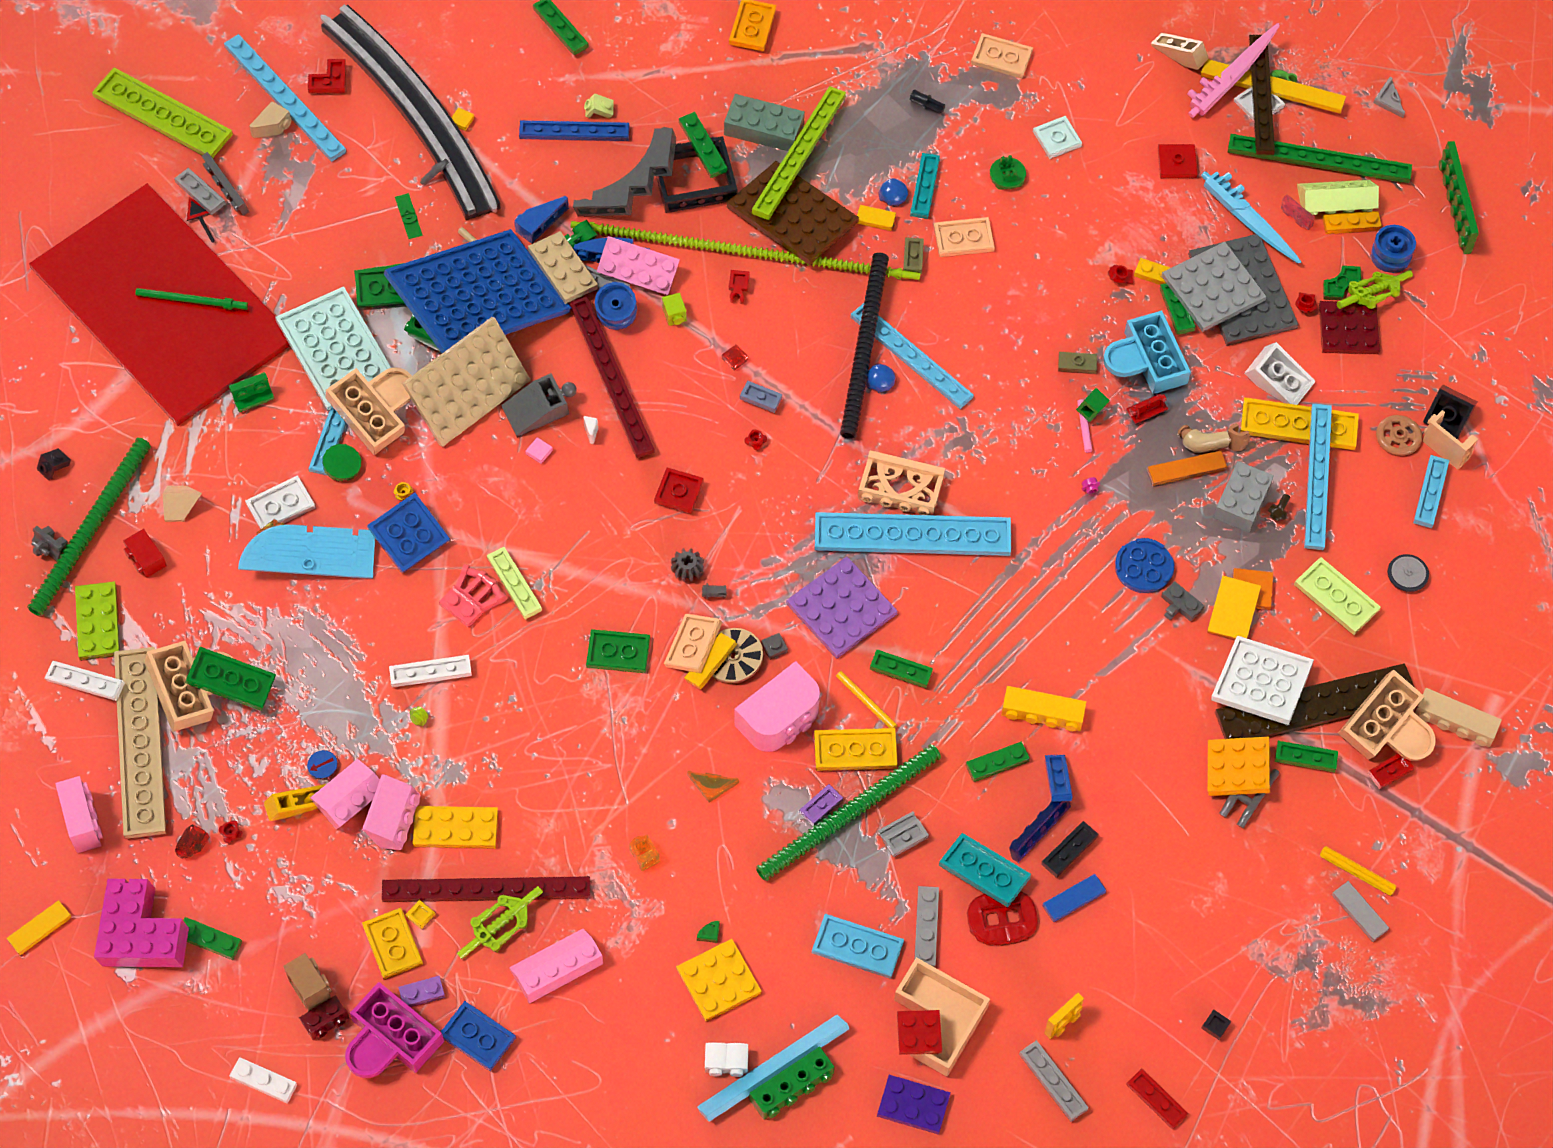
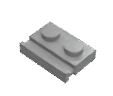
M913 811L878 830V835L881 836L893 857L929 837V834L919 819L916 818Z

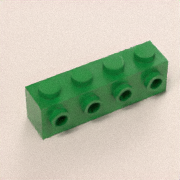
M819 1046L749 1093V1100L763 1120L767 1117L773 1118L784 1106L787 1105L789 1107L793 1105L802 1094L807 1095L811 1093L820 1082L826 1083L833 1077L832 1074H834V1065Z

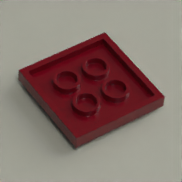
M1320 301L1319 315L1322 353L1379 354L1377 305L1375 308L1370 309L1366 305H1359L1355 302L1339 309L1337 307L1338 301Z

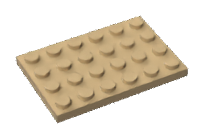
M491 317L402 384L439 446L443 447L531 379L495 318Z

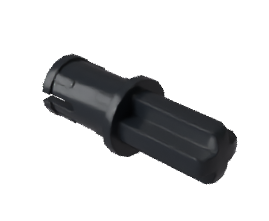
M915 89L910 95L909 100L922 105L925 109L928 107L939 113H942L945 109V104L931 98V95L923 94Z

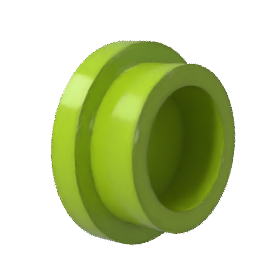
M419 706L412 708L409 712L410 720L415 725H425L428 719L427 712Z

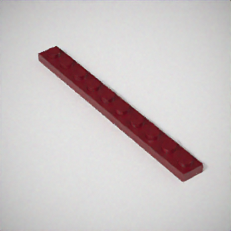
M588 297L569 302L572 313L636 459L655 453L649 435Z
M590 876L382 880V902H418L419 900L422 902L498 900V897L501 895L523 899L537 886L543 893L534 900L590 899Z

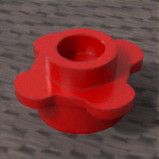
M754 429L744 439V442L747 445H751L754 450H760L761 445L767 442V436L763 435L761 431Z
M235 820L226 822L219 827V833L223 835L225 843H231L232 840L241 838L243 832L238 828V822Z

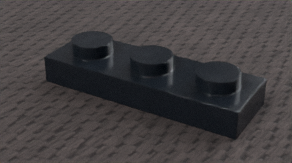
M1083 821L1042 861L1041 865L1057 878L1098 838L1099 834Z

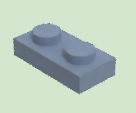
M747 381L740 394V400L775 413L782 400V394Z

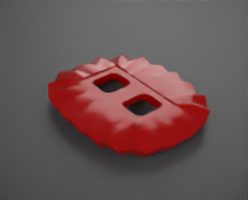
M1021 891L1009 907L986 894H982L970 902L967 910L970 932L977 941L983 942L986 945H1008L1028 939L1035 933L1038 924L1034 902L1027 894ZM1016 910L1019 921L1008 922L1006 911ZM996 913L999 923L997 925H988L985 915Z

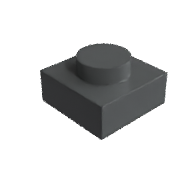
M780 633L761 640V644L770 660L788 652V648Z

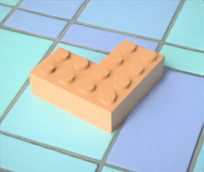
M917 957L897 988L894 1000L912 1011L940 1010L942 1053L910 1054V1056L939 1073L948 1076L988 1009L990 998Z

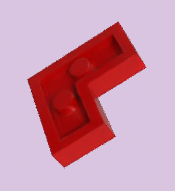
M327 59V74H308V93H345L346 59Z

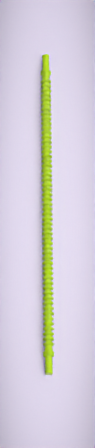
M571 221V228H574L581 222ZM590 222L595 232H600V235L605 233L606 236L608 234L613 236L615 234L616 237L620 235L621 238L626 236V238H637V240L641 238L642 241L647 239L648 242L653 240V243L655 241H658V243L663 242V244L668 242L669 245L674 243V246L679 244L680 247L682 245H685V247L690 246V248L694 246L695 249L700 247L701 250L706 248L707 251L708 249H711V251L716 250L717 252L721 250L722 253L727 251L728 254L732 252L733 255L735 253H738V255L743 254V256L748 254L749 257L754 255V258L759 256L760 259L764 257V259L770 258V260L774 258L775 261L780 259L781 262L786 260V262L791 261V263L795 261L797 264L801 262L802 265L806 263L793 253L790 254L789 251L784 253V250L782 252H779V250L774 251L773 249L769 251L768 248L763 250L762 247L758 249L757 246L755 248H752V246L747 247V245L742 247L741 244L736 246V243L731 245L730 242L728 244L726 242L720 243V241L716 243L715 240L712 242L709 239L704 241V238L702 240H699V238L695 240L694 237H691V239L688 236L683 238V235L678 237L677 234L675 236L670 234L668 236L667 233L662 235V232L659 234L656 231L651 233V231L646 232V230H643L642 232L641 229L636 231L635 228L630 230V227L625 229V227L620 228L617 226L615 228L614 225L609 227V224L604 226L603 223L598 225ZM821 256L812 263L813 267L815 265H818V267L822 265L823 268L826 266L829 269L834 267V270L839 268L840 271L842 269L844 271L849 269L850 272L855 270V273L860 271L861 274L863 272H866V274L870 273L871 267L869 263L867 265H864V262L862 264H859V262L854 263V261L849 263L848 260L843 262V259L838 261L837 258L835 260H832V258L827 259V257L822 259ZM891 266L886 271L888 278L894 276L900 280L901 278L920 280L921 273L904 271L902 268L891 269Z

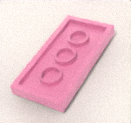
M608 236L597 273L668 296L680 259Z

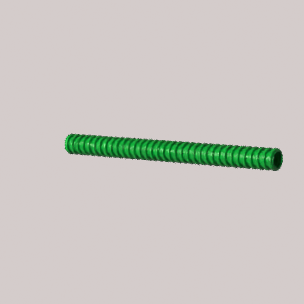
M143 438L135 439L129 452L126 453V457L122 459L123 461L120 462V466L117 467V471L113 473L114 476H111V481L107 482L101 495L98 496V500L95 501V505L91 507L92 510H89V515L85 516L79 529L76 530V534L72 536L73 539H70V544H67L63 554L60 555V559H57V564L53 566L54 569L50 570L51 574L47 575V579L43 581L44 584L40 586L41 589L37 590L38 594L34 595L35 599H32L30 601L31 604H28L27 608L30 612L37 616H43V611H46L50 601L54 598L53 596L57 594L56 591H59L60 586L63 585L66 576L70 574L69 571L73 569L72 566H75L79 556L82 555V551H85V546H88L98 527L101 526V522L104 521V517L108 515L107 512H110L120 493L123 492V488L126 487V483L130 481L129 479L132 478V474L135 473V469L139 467L138 464H141L142 459L145 458L148 450H150L151 445L147 440Z
M929 744L928 748L923 749V752L919 751L918 755L913 756V759L909 758L908 762L903 763V766H898V769H894L893 773H888V776H884L883 780H878V783H874L873 787H868V790H864L863 794H858V797H854L853 801L850 800L848 804L843 805V808H838V812L834 811L833 815H828V819L824 818L823 822H818V826L814 825L812 829H808V833L804 832L802 837L798 836L797 840H793L792 844L788 843L787 847L782 848V851L778 850L777 854L771 856L772 858L769 857L766 859V862H761V866L757 865L756 871L759 876L765 881H768L769 877H774V873L778 874L779 870H784V866L788 867L790 862L794 863L795 859L800 858V855L804 856L805 852L810 851V848H815V845H819L820 841L823 842L825 838L830 837V834H835V830L839 831L841 827L846 826V823L849 824L851 820L856 819V816L859 817L861 812L865 813L866 809L871 808V805L875 806L876 802L881 801V798H886V795H890L891 791H896V788H900L901 784H906V781H910L911 777H916V774H920L921 770H926V767H930L931 763L934 764L936 760H940L941 754L934 745Z

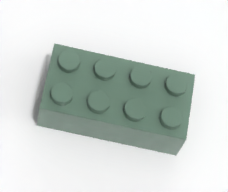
M735 94L724 121V135L789 151L804 127L805 111Z

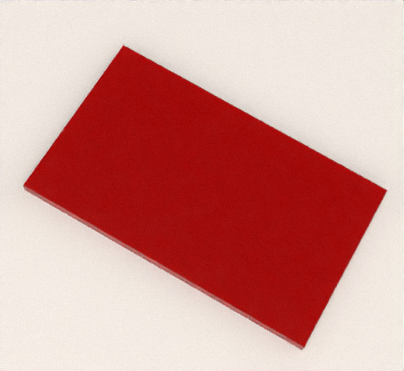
M148 183L29 263L30 268L177 426L230 389V385L242 381L290 347L276 322V316ZM136 288L218 299L232 298L234 301L248 302V309L233 308L229 310L221 306L136 296L135 292Z

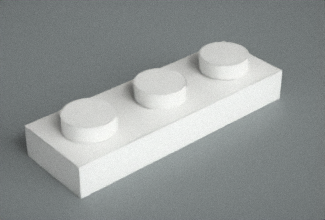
M240 1057L229 1075L230 1079L287 1104L297 1087L295 1081Z

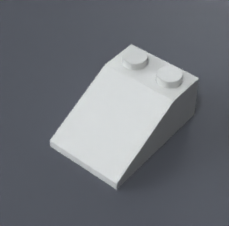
M1277 342L1265 346L1244 373L1256 386L1283 403L1298 405L1315 383V380Z

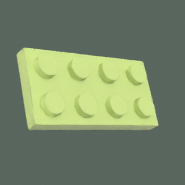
M1322 557L1294 583L1299 590L1353 635L1378 613L1381 608Z

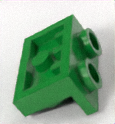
M265 372L229 386L238 412L274 399Z

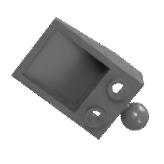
M550 373L530 383L501 406L516 436L519 437L568 415L567 402L563 396L573 397L577 392V388L574 383L566 382L563 384L562 389H559L553 375Z

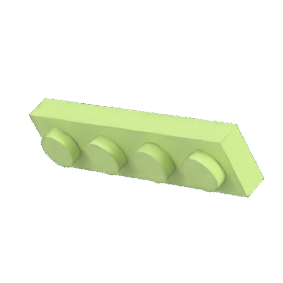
M505 547L488 554V561L523 618L527 619L541 612V605Z

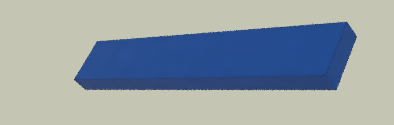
M520 120L519 139L629 141L630 125L624 122Z

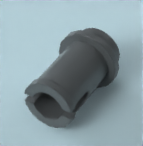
M706 583V585H702V597H706V599L708 597L726 598V585L717 586Z

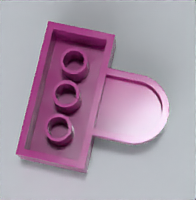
M378 982L350 1012L352 1021L362 1030L349 1043L345 1059L349 1070L361 1078H372L379 1075L395 1057L416 1073L443 1044L444 1039L439 1030Z

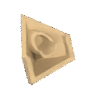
M167 486L163 492L164 521L184 522L185 517L202 493L189 486Z

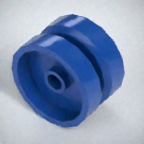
M1393 224L1381 228L1376 234L1370 256L1372 262L1384 272L1397 273L1403 271L1410 264L1416 247L1415 237L1409 229L1400 225Z
M612 282L599 289L595 297L597 318L601 324L614 330L624 329L632 324L637 314L635 293L629 286L624 283Z

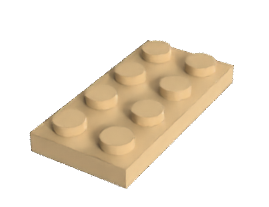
M561 231L528 246V251L565 304L598 289L597 282Z

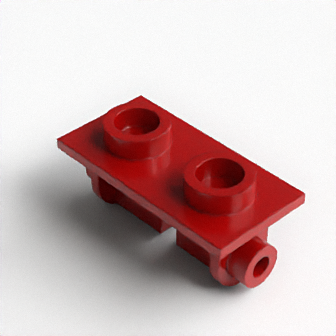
M1157 394L1126 408V411L1133 422L1137 424L1167 411L1168 407L1165 404L1167 398L1164 394Z

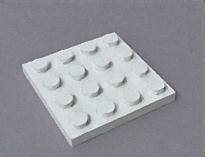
M1237 636L1214 689L1211 701L1289 725L1313 666L1314 659Z

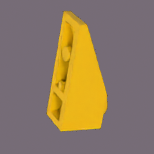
M326 784L272 794L264 802L269 821L285 819L318 809L310 797Z

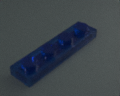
M1051 801L1047 808L1041 811L1030 825L1026 826L1024 832L1017 839H1014L1009 847L1013 860L1018 863L1071 807L1070 801Z

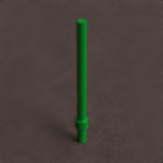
M136 288L135 292L136 296L221 306L229 310L233 308L248 309V302L234 301L232 298L218 299Z

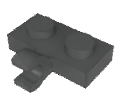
M1175 581L1161 595L1170 604L1165 610L1167 612L1164 614L1169 620L1180 612L1189 621H1192L1205 607V605Z

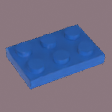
M466 1001L462 1003L441 1030L445 1041L490 1072L516 1039V1035Z

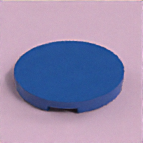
M1138 538L1120 548L1115 560V572L1121 583L1130 590L1139 593H1153L1163 589L1170 582L1174 572V560L1160 542L1149 538Z

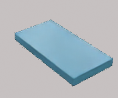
M825 914L812 949V954L891 979L904 939Z

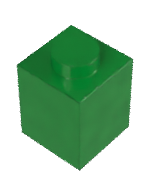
M1095 388L1076 410L1086 420L1091 422L1110 400Z

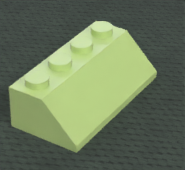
M1371 180L1297 184L1301 209L1307 212L1308 215H1316L1322 211H1325L1326 214H1334L1339 210H1343L1345 213H1352L1356 209L1370 212L1374 208H1378L1379 186Z

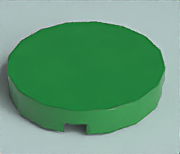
M347 444L333 445L326 450L323 456L324 472L336 481L351 480L360 471L361 457L353 447Z

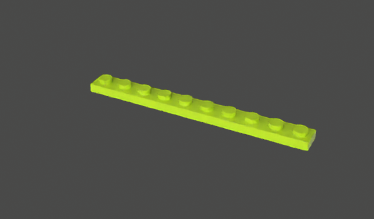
M829 86L753 206V215L767 220L770 219L845 99V91Z

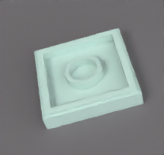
M1066 116L1033 128L1034 135L1049 159L1082 147V141Z

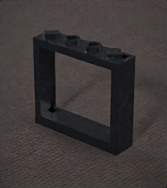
M723 136L711 137V140L727 166L725 176L728 185L668 196L663 176H656L665 213L725 203L738 194ZM690 142L677 143L675 146L674 160L698 156Z

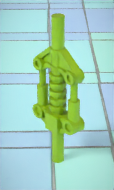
M1411 270L1393 276L1374 272L1372 278L1359 282L1352 281L1349 283L1348 292L1352 296L1338 301L1337 307L1341 309L1356 302L1359 305L1363 304L1373 309L1377 303L1386 300L1389 296L1398 297L1400 294V282L1413 277V273ZM1371 282L1376 283V284H1373L1372 286L1363 288V287L1367 286L1368 283H1371ZM1387 289L1390 290V292L1386 294L1382 293L1378 296H1374L1375 294L1381 293Z
M537 886L523 899L506 895L499 896L498 902L490 909L487 908L478 917L471 919L470 924L473 927L475 938L457 952V955L463 959L480 944L490 948L493 952H498L501 946L512 938L511 936L516 931L527 927V905L542 894V890ZM498 907L509 908V910L505 911V914L502 913L500 915V918L497 917L496 921H492V924L487 926L488 928L483 926L482 923ZM514 916H516L517 925L512 930L504 933L497 940L491 936L496 934V931L501 930L500 927H504L505 923L508 924L509 920H513Z

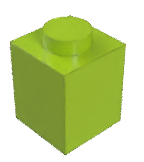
M680 293L662 297V308L669 326L679 325L687 321L686 308Z

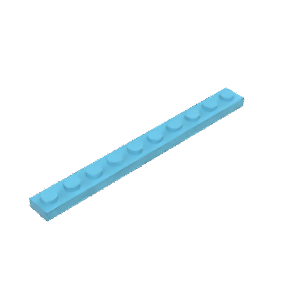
M239 34L224 43L228 52L278 105L290 112V117L331 162L346 153V148Z

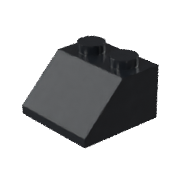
M1442 385L1423 422L1428 424V420L1434 414L1438 415L1443 410L1445 415L1440 426L1458 439L1478 401Z

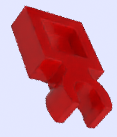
M731 270L729 290H734L730 293L731 303H733L735 296H739L740 303L743 304L744 295L742 291L748 292L749 271Z

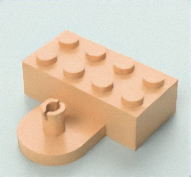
M394 367L386 369L368 382L359 370L355 368L326 389L325 398L371 453L375 455L404 434L405 425L394 412L411 400L402 383L412 375L402 368Z
M186 641L147 651L145 658L146 667L172 732L211 721L214 711L208 695L213 693L185 683L195 657L192 658ZM217 652V653H220V654H222V655H225V656H228V657L233 658L232 656H230V655L227 654V653Z
M1395 670L1386 674L1338 732L1342 738L1368 760L1376 756L1386 743L1403 758L1411 761H1418L1427 757L1435 747V735L1432 728L1413 712L1414 708L1424 698V695Z

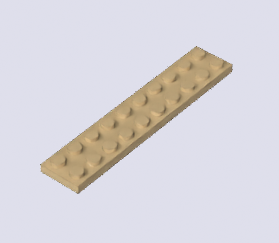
M155 647L114 652L116 679L123 680L125 683L117 699L123 834L125 839L166 834L159 697L145 664L147 651L154 650Z

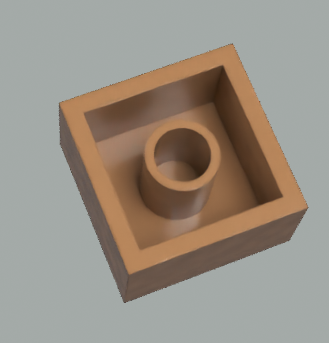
M306 953L283 966L288 981L308 1012L331 998L329 994L332 992L329 987L330 984L324 974L321 975L313 957L309 959Z

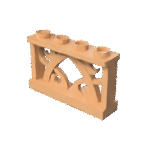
M870 450L858 490V499L866 503H877L883 507L897 508L903 512L910 511L919 515H934L944 480L945 468ZM871 468H877L878 476L869 477ZM889 472L895 473L894 475H891V476H885V475H890ZM900 475H906L909 483L915 488L898 494L893 490L888 481L895 480ZM912 478H918L919 480L915 482ZM872 481H879L872 486V488L877 487L879 490L869 489L867 485ZM931 482L936 483L934 493L927 488ZM921 492H925L930 496V502L918 501L919 498L925 500V496Z

